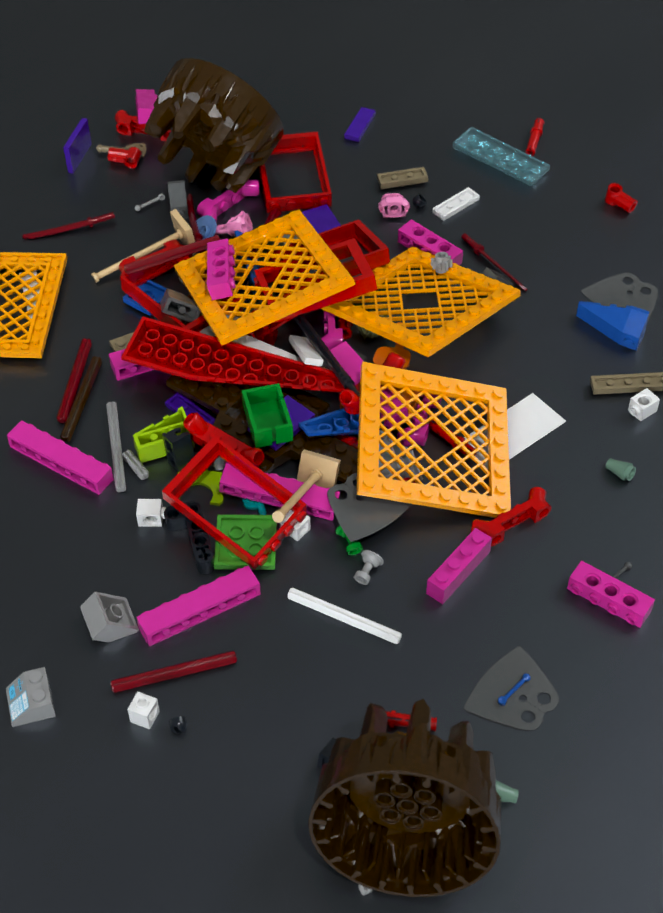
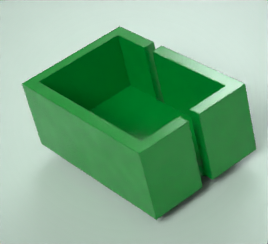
M280 384L242 390L243 408L255 448L273 445L272 442L276 441V444L293 441V425L285 400L283 399Z

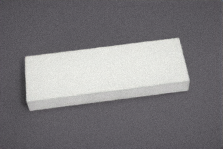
M468 187L434 207L432 213L445 221L478 201L480 195Z

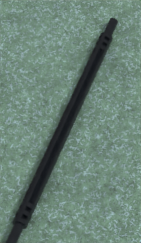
M301 314L295 317L294 320L343 387L352 390L360 397L359 391L354 386V381L343 369L304 315Z

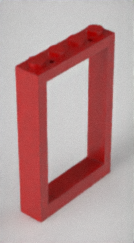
M318 132L283 135L271 155L313 151L322 193L271 198L264 163L263 166L258 167L267 213H270L274 208H278V210L283 212L312 209L325 204L328 207L332 206V193Z
M359 219L318 233L328 246L355 238L357 243L368 252L364 256L371 269L390 263L389 248ZM290 243L289 247H295L297 243ZM275 250L273 254H280L281 250ZM286 251L284 254L291 255L292 251ZM297 251V253H296L295 255H299V256H300V255H302L304 252H298V251ZM270 258L268 262H275L277 258ZM354 259L342 262V265L351 276L361 274ZM293 278L292 281H299L300 278H298V279ZM289 285L288 289L292 288L295 285Z
M355 238L328 246L338 260L353 257L361 275L353 277L355 285L274 323L378 290L375 275ZM292 259L291 263L297 264L299 260ZM304 260L302 262V264L307 265L310 263V261ZM266 266L254 270L256 275L253 278L255 286L269 287L268 283L276 280L283 267ZM287 268L286 272H292L294 268ZM299 268L297 272L302 273L305 269ZM262 291L260 296H266L269 291ZM267 300L266 305H270L271 303H273V302H275V301H274V300Z
M184 256L120 277L122 290L159 321L199 333L209 326L203 315L184 325L176 317L163 313L160 304L138 288V286L146 283V281L157 277L173 268L175 264L190 257ZM229 297L222 298L221 301L227 302ZM234 298L232 302H239L240 298ZM229 306L227 311H233L235 307ZM240 307L238 312H242L243 307Z
M214 435L162 490L163 499L255 570L259 565L263 566L268 555L272 550L275 552L280 547L281 540L285 536L291 535L297 522L301 523L307 516V504L299 500L291 508L294 513L253 557L179 500V498L219 456L282 504H285L293 494Z

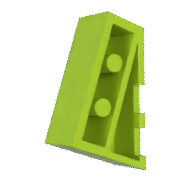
M183 406L178 408V411L171 416H164L163 420L155 425L152 423L133 435L135 450L141 463L167 456L162 437L163 433H167L175 428H181V432L176 435L188 431L183 426V422L187 417ZM192 441V446H193V448H195V442H194V441Z

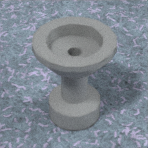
M363 550L361 556L365 564L361 571H356L354 579L360 584L368 585L371 579L368 574L371 569L383 565L384 560L373 551Z

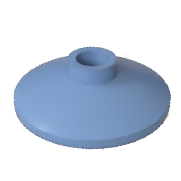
M206 215L196 220L203 239L214 236L217 223L212 216Z

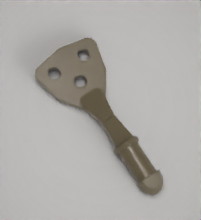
M133 143L126 147L96 146L98 152L107 153L110 147L125 150L136 147L142 152L141 158L145 157L147 150L145 143Z

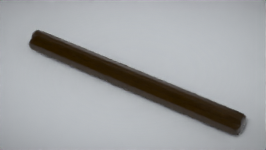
M94 356L91 359L60 435L61 440L68 443L71 441L102 364L100 357Z

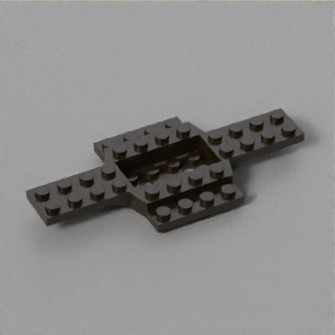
M172 375L166 381L167 387L211 410L217 417L213 426L255 448L252 435L248 432L249 425L243 408L242 390L262 386L246 385L241 387L231 383L188 380ZM281 388L283 398L287 395L313 412L315 417L324 415L330 409L329 403L302 389ZM301 430L293 437V441L286 442L277 451L269 446L260 447L264 452L265 459L258 468L265 473L270 474L276 467L288 460H300L304 449L341 460L337 480L342 483L346 482L347 477L357 473L358 449L334 436L308 437Z

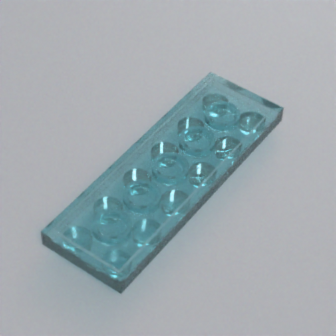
M470 127L453 142V148L529 186L536 183L550 168L549 164L473 127Z

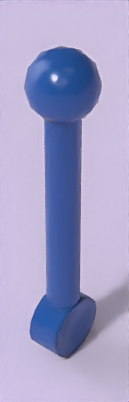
M528 673L523 674L522 679L505 696L498 698V704L501 706L506 705L507 699L524 682L530 680V675Z

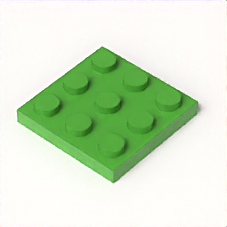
M217 515V529L253 557L277 532V522L273 520L272 515ZM216 540L214 569L236 570L249 566ZM272 550L263 566L259 565L255 570H275L276 551Z

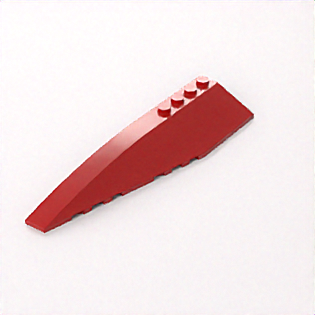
M144 316L141 318L121 356V360L188 380L256 386L279 383L281 388L341 392L345 389L331 370L305 365L300 361L234 342L221 346L217 337Z

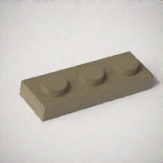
M424 167L379 173L377 174V180L381 189L428 182V175Z

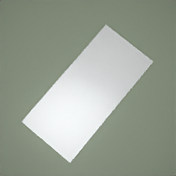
M534 393L507 409L509 460L566 422L565 419ZM487 430L482 433L488 438ZM473 431V432L470 433L469 435L472 436V435L475 434L476 432ZM479 435L474 438L480 446L485 443ZM487 445V446H485L483 449H484L485 452L488 454V445ZM479 451L476 453L475 457L480 462L485 459ZM487 461V462L484 463L483 465L488 469V461Z

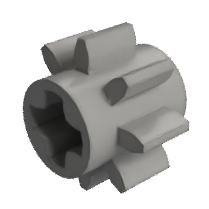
M437 252L435 258H431L432 269L437 273L448 272V267H453V259L446 252Z

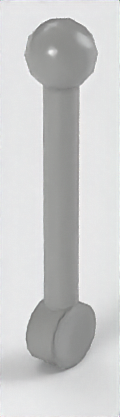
M161 193L158 197L142 205H136L135 210L140 211L141 208L158 200L162 201L165 199V195Z

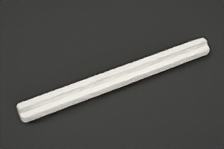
M291 588L288 592V599L394 644H398L401 640L402 634L389 627L296 588Z

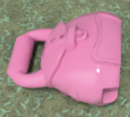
M386 193L378 203V209L383 218L406 217L410 208V203L399 193Z
M241 211L235 217H231L226 224L217 225L215 234L235 236L234 231L237 230L241 233L251 231L253 225L249 214Z

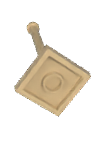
M175 209L170 212L175 233L131 256H134L136 260L163 247L164 243L170 240L179 239L183 245L193 243L195 239L192 228ZM123 260L97 273H92L94 281L97 283L99 279L119 270V265Z
M304 449L301 453L297 480L304 483L279 510L272 514L273 520L281 523L285 519V515L313 484L323 488H331L336 485L341 460Z

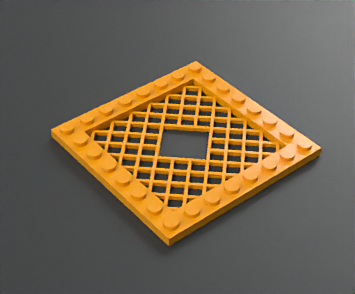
M299 209L281 218H276L274 221L261 225L254 230L245 232L234 239H229L230 245H233L235 255H233L235 264H238L234 268L235 277L233 278L235 281H239V283L235 285L236 288H233V296L229 297L227 302L221 301V299H211L207 288V274H203L207 270V251L198 253L174 265L177 274L221 346L355 285L352 276ZM284 234L290 235L289 238H282ZM269 241L275 242L273 245H267ZM279 242H286L284 246H278ZM290 243H297L295 247H289ZM253 248L259 249L257 253L251 251ZM264 249H269V250H270L269 253H262V252H263ZM281 250L280 254H273V252ZM292 251L291 255H285L284 253ZM297 251L304 252L302 256L295 255ZM237 255L243 256L241 260L235 258L237 257ZM248 256L254 257L253 260L246 259ZM259 257H265L264 261L257 260ZM270 258H277L275 262H268ZM281 259H288L286 263H279ZM292 259L299 260L297 264L291 263ZM304 260L310 261L308 265L302 264ZM243 264L249 265L247 269L241 267ZM254 265L283 267L271 288L242 285ZM287 268H294L292 272H286ZM299 268L305 269L304 273H299L297 271ZM310 269L317 270L315 274L309 273ZM238 272L244 273L242 277L236 275ZM282 276H289L288 280H281ZM294 277H301L299 281H292ZM305 278H312L311 282H304ZM317 278H319V279H324V280L320 281L319 283H316V282H315V281L317 280ZM278 284H285L283 288H276ZM289 285H296L294 289H287ZM301 286H308L303 290H299ZM239 289L245 290L244 294H237ZM250 290L257 291L255 295H248ZM262 291H269L266 296H260ZM273 292L279 293L278 297H272L270 295ZM284 293L291 294L286 298H283ZM240 298L239 302H232V300ZM245 299H252L250 303H243ZM256 300H263L261 304H254ZM267 300H274V301H275V302L271 303L270 305H266ZM229 306L235 307L233 311H227ZM240 307L246 308L245 312H238ZM251 308L258 309L253 313H249ZM235 316H242L237 320H233Z
M410 247L392 258L390 263L372 270L375 275L377 289H386V291L375 290L320 309L429 358L520 297L521 290L456 263H453V267H448V272L437 273L431 266V258H435V255L416 247ZM410 268H420V270H411ZM433 273V275L424 276V274ZM411 274H421V276H411ZM399 275H409V277H399ZM434 279L432 282H425V280ZM437 279H446V281H437ZM415 280H422V282L412 283ZM400 281H409L410 283H400ZM388 282H397V284H388ZM460 284V286L451 287L450 285ZM438 285H447L448 287L438 288ZM423 286V289H413V287ZM426 286H435V288H426ZM410 287V289L401 290V288ZM388 288H398V290H388ZM464 290H473L474 292H464ZM452 291H461V293H452ZM436 292L438 307L403 309L402 294ZM439 292H449L447 294H439ZM399 294L398 297H389V295ZM378 295H386V297L377 298ZM364 296H374V298H364ZM475 296L474 299H466L465 297ZM478 296H487L486 298H478ZM453 297H462V299L453 300ZM440 298H450V300H440ZM390 301H400V303L390 304ZM375 302L374 305H365V303ZM377 302H387V304H377ZM354 303H362V305H357V306H356V305H353V304H354ZM467 303H476V305L467 306ZM451 304V307H442V306H441V305ZM454 304H464V306H454ZM380 308H388L385 311H378ZM391 308H401V310H391ZM365 309H375V311H367ZM465 310L463 313H456L455 311ZM442 311H452V313L443 314ZM427 312V315H417V313ZM430 312H440V314L430 315ZM414 313V316H404V314ZM392 314H401L402 316L392 317ZM379 315H389V317H380ZM441 318V321H431V319ZM444 318H453V320L444 321ZM428 319V322H418V320ZM406 320H415L412 323H405ZM392 321H402V323H394ZM442 325L440 328H432V326ZM420 326H429L428 329H419ZM406 327H416V329L410 330ZM420 333H430V335L423 336Z
M0 252V270H8L2 275L0 274V280L4 282V284L0 285V295L8 301L0 306V311L4 313V315L0 316V321L7 317L11 320L5 325L0 322V332L4 330L8 333L0 338V357L42 358L68 259L66 253ZM19 269L24 270V272L19 275L15 273ZM35 270H41V271H42V272L38 273L37 275H34V274L32 273V272L35 271ZM10 274H12V275L14 276V278H12L11 280L7 281V280L5 279V277H7V276H9ZM26 275H30L32 277L26 281L22 279ZM17 280L21 282V284H19V285L16 286V287H14L13 285H11L12 283L16 282ZM36 281L38 284L31 288L28 285L31 282ZM7 286L11 289L6 293H3L1 291ZM26 287L28 290L23 292L22 294L18 291L19 289ZM14 292L18 295L17 297H15V298H13V299H10V298L8 297L9 295L13 294ZM30 293H33L35 295L33 298L28 300L25 297ZM22 299L24 303L17 306L15 302ZM12 305L14 309L7 312L5 308ZM27 305H29L32 308L27 312H24L22 310V308L26 307ZM17 311L22 314L15 319L11 316ZM23 318H26L28 320V322L24 323L23 325H20L18 323V321L22 320ZM13 324H15L18 327L13 331H10L8 329V327H10ZM22 330L25 334L17 338L14 334Z
M362 362L360 368L357 495L496 518L501 513L510 511L506 388ZM388 388L394 395L388 398L382 391ZM394 388H400L401 390L397 392ZM405 391L412 397L408 401L401 396ZM412 391H416V392H420V393L417 394V395H415ZM430 394L438 396L436 398H433ZM425 395L430 402L424 404L419 397ZM380 396L385 400L380 403ZM397 397L403 404L397 407L391 400ZM441 398L448 403L444 408L437 402ZM416 401L421 408L415 410L410 403ZM459 401L466 407L462 411L455 405ZM388 404L393 411L387 413L382 406ZM432 404L439 409L435 414L428 408ZM477 404L484 410L481 414H478L473 409ZM406 407L412 414L406 417L400 410ZM450 407L457 413L454 417L446 411ZM424 410L430 417L424 420L418 413ZM467 411H470L475 416L471 421L464 415ZM380 412L384 415V417H382L381 419ZM397 413L403 420L396 423L391 416ZM443 414L448 421L442 423L437 416ZM485 414H487V422L482 418ZM414 416L421 422L417 426L410 421ZM459 417L466 422L462 427L455 421ZM386 419L393 425L390 429H387L382 424ZM431 420H434L458 445L435 462L409 436ZM479 420L485 427L479 430L473 424L475 421ZM405 422L412 429L407 433L400 427ZM452 423L458 430L452 433L446 426ZM468 426L476 432L472 436L464 430ZM379 428H381L384 432L381 435H379ZM397 429L403 436L396 439L391 432ZM487 430L488 438L482 433ZM461 432L467 439L461 442L455 435ZM386 435L393 441L388 446L381 439ZM478 435L485 441L481 446L474 440ZM405 438L412 445L407 449L400 443ZM470 442L476 449L470 452L465 445ZM379 444L384 448L379 451ZM397 445L402 452L396 455L390 448ZM487 445H488V454H487V453L485 452V450L483 449V448H484L485 446H487ZM414 448L421 454L416 459L409 452ZM460 448L467 454L463 459L456 453ZM386 451L393 458L388 462L381 456ZM478 451L485 457L481 462L474 456ZM451 454L458 461L454 465L446 459ZM406 455L412 462L405 465L400 459L402 456ZM425 458L430 466L424 468L418 461ZM469 458L477 464L472 469L465 462ZM395 461L402 467L398 472L390 466ZM442 461L449 467L444 472L437 465ZM487 461H488V469L483 465V464L486 463ZM414 464L421 471L417 475L409 469ZM460 464L467 470L463 475L456 469ZM387 468L393 475L386 478L380 471ZM432 468L440 474L435 479L428 472ZM480 468L486 475L480 478L474 472L476 469ZM404 471L411 477L407 482L400 476ZM451 471L458 477L454 482L446 475ZM423 474L430 480L426 485L419 480V477ZM469 474L477 480L472 485L465 478ZM442 477L449 484L445 488L437 482ZM488 477H489V486L484 482V480L487 479ZM462 481L468 488L461 491L456 484ZM481 484L486 492L480 494L474 487Z

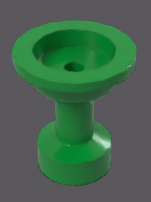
M339 525L336 528V534L347 539L349 544L346 547L348 555H357L363 551L360 542H350L341 526Z

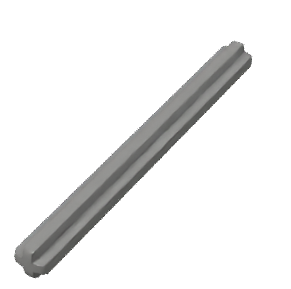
M113 401L108 402L106 407L116 491L124 492L126 490L118 412L116 402Z

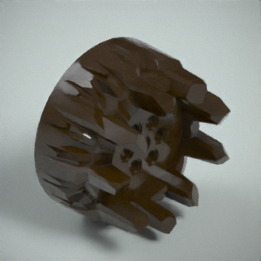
M195 58L180 59L173 65L160 87L157 99L153 104L154 109L144 129L145 133L155 138H161L168 130L171 131L158 154V161L163 165L170 163L182 147H188L194 153L185 172L188 182L191 183L197 180L208 165L211 164L218 167L211 180L214 188L221 191L226 187L234 193L246 184L258 166L264 165L284 135V128L280 117L258 91L228 70Z
M424 699L413 704L406 733L397 731L388 734L386 711L382 706L370 703L366 709L360 737L355 740L346 737L337 738L328 763L322 765L309 817V833L316 850L327 864L341 875L364 887L383 893L408 897H430L445 895L471 886L481 880L492 869L500 852L501 797L496 792V771L492 753L490 751L473 750V730L470 721H461L452 726L448 741H443L440 737L432 735L431 709Z

